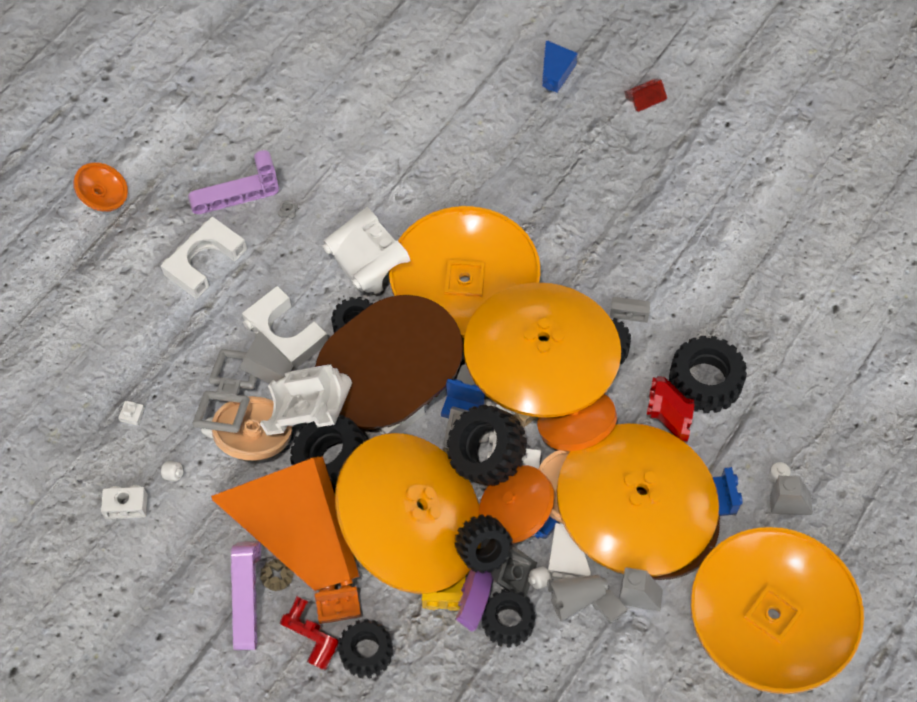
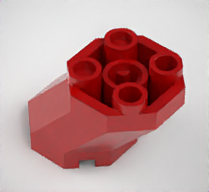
M653 377L647 415H650V418L659 419L676 437L688 442L690 436L689 428L692 424L694 399L686 398L665 377Z

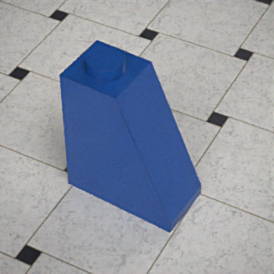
M547 40L545 43L542 86L558 93L577 65L578 53Z

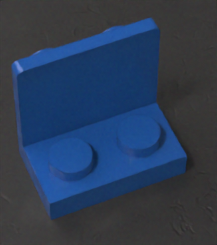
M447 379V397L441 411V417L449 419L452 406L469 411L468 409L473 406L484 405L485 394L477 385L465 384L457 379Z

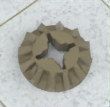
M273 558V560L266 562L263 568H261L260 579L267 589L280 591L288 587L292 582L293 571L279 559ZM272 569L277 572L282 570L280 572L281 579L276 576L271 578L273 576Z

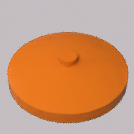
M604 394L592 405L578 412L559 417H538L537 426L542 440L548 446L562 451L582 450L596 445L612 432L617 422V412L613 401Z
M518 466L515 475H509V480L506 482H500L494 486L489 484L480 501L479 515L483 514L485 517L486 515H491L493 518L498 519L511 536V543L521 542L534 535L545 524L553 507L554 490L552 483L544 473L533 466Z

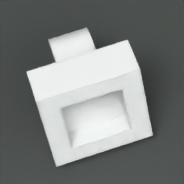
M125 401L119 415L120 422L139 426L145 410L144 405Z

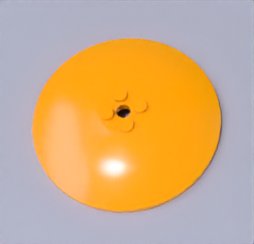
M473 206L441 209L413 223L398 240L408 252L411 261L400 263L389 270L390 285L394 296L415 295L438 303L454 318L462 338L465 337L467 326L473 314L487 299L512 286L540 282L539 256L528 234L510 218L490 209ZM463 276H467L470 278V280L467 282H463L460 280V278Z
M526 283L512 286L496 293L475 311L469 321L464 337V358L469 374L475 384L487 397L498 405L510 411L532 417H559L585 409L607 392L616 378L619 369L621 344L613 321L605 310L590 297L577 290L558 284ZM540 336H545V337H547L549 340H548V341H540L538 338H539Z
M631 423L616 424L612 432L596 445L582 450L570 451L562 465L557 481V505L566 531L587 556L600 565L618 573L624 574L626 567L647 571L653 577L680 570L703 552L710 542L717 525L719 515L718 493L707 466L699 455L685 442L669 432L656 427ZM643 487L647 491V494H639L637 492V488Z
M403 433L375 436L358 446L349 455L341 468L336 485L335 502L337 518L350 550L373 576L401 591L430 594L442 591L456 584L470 571L456 551L454 543L457 541L455 540V535L459 534L457 530L459 527L464 526L463 523L465 521L469 522L473 516L478 518L479 503L470 481L456 473V469H453L450 464L452 459L448 458L446 452L427 440ZM417 501L423 505V510L418 508Z
M760 527L732 535L718 544L706 556L700 565L692 586V620L703 648L724 672L749 687L779 694L800 693L815 689L835 678L851 661L860 644L864 627V608L856 581L847 566L832 550L806 534L785 528ZM771 609L776 610L779 613V618H771L768 615V611Z

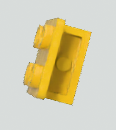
M465 576L447 589L430 594H422V608L428 610H460L458 604L464 593L461 589L465 583Z

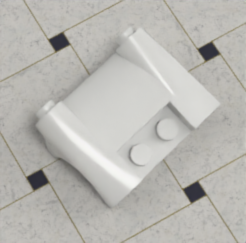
M368 206L323 240L324 245L322 246L326 253L334 255L340 268L350 278L355 288L361 292H374V294L383 290L382 281L387 272L400 263L411 261L408 252L379 223L378 218Z
M323 365L285 373L286 377L277 382L272 380L268 385L273 398V413L269 420L260 422L267 436L284 433L288 425L293 426L305 422L311 423L314 421L317 427L335 425L352 381L347 375L339 373L337 368H332L331 365Z

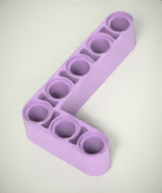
M262 150L254 155L257 175L194 190L189 193L188 198L192 212L194 214H203L273 196L278 193L279 187L270 153Z
M259 541L238 542L231 549L234 650L257 649L255 563L261 558V544Z

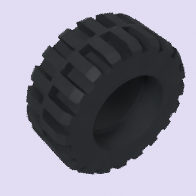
M705 335L700 336L699 339H696V337L689 339L688 343L684 342L680 345V349L676 350L672 359L669 381L686 398L694 399V411L696 412L699 409L703 410V413H710V410L716 413L720 412L722 407L724 409L731 407V404L735 403L741 394L746 380L747 366L746 362L743 361L744 357L741 352L737 353V348L733 344L730 346L727 344V340H718L716 336L707 338ZM698 364L715 366L723 373L725 381L716 385L703 384L692 376L690 368Z
M492 405L473 406L468 409L469 412L464 411L460 415L461 418L459 420H455L453 429L449 431L450 439L447 440V447H449L447 455L449 459H452L450 464L453 469H456L458 475L481 485L488 486L490 484L494 486L500 482L504 483L509 480V475H515L517 472L516 468L518 466L521 467L523 463L522 457L526 455L524 445H527V438L523 436L525 430L520 426V421L509 412ZM494 428L497 437L495 449L488 459L480 462L477 456L478 442L485 432Z
M339 414L335 425L317 427L314 421L307 423L308 425L305 428L302 427L299 430L300 434L298 437L295 436L293 440L294 446H291L290 451L292 454L290 462L292 465L311 458L321 457L329 446L343 442L339 455L332 462L326 464L334 494H336L338 476L346 459L358 446L368 440L366 435L350 418Z

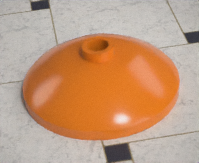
M97 162L88 163L80 167L74 176L73 186L76 195L85 205L94 210L104 212L116 210L123 205L127 198L128 188L125 179L116 169L109 165Z

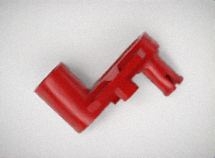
M296 596L289 613L283 614L279 624L315 641L316 643L307 662L326 671L339 644V640L319 631L321 625L307 619L305 624L301 622L300 617L308 601Z

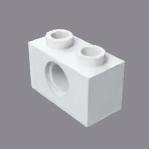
M138 485L130 486V488L112 486L108 489H103L101 512L105 519L144 518L147 513L148 495L144 487ZM124 499H129L126 503L121 504Z

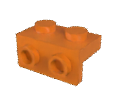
M346 585L337 590L323 589L319 593H315L319 624L361 617L356 587Z

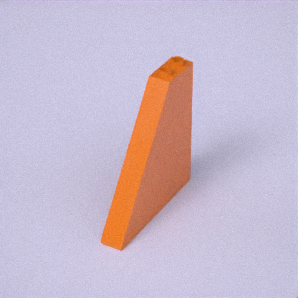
M323 457L308 459L211 496L218 506L314 591L320 589L334 590L336 589V584L340 583L341 587L353 583L352 579L360 577L353 553L340 529L336 512L335 494Z

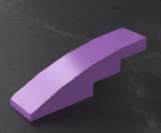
M470 570L461 589L464 593L458 604L460 610L455 620L471 632L477 629L489 596L493 577L487 571L479 573V571L474 572Z

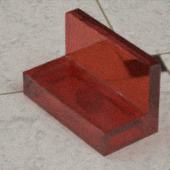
M652 79L624 91L626 98L633 100L637 112L667 100L662 79Z

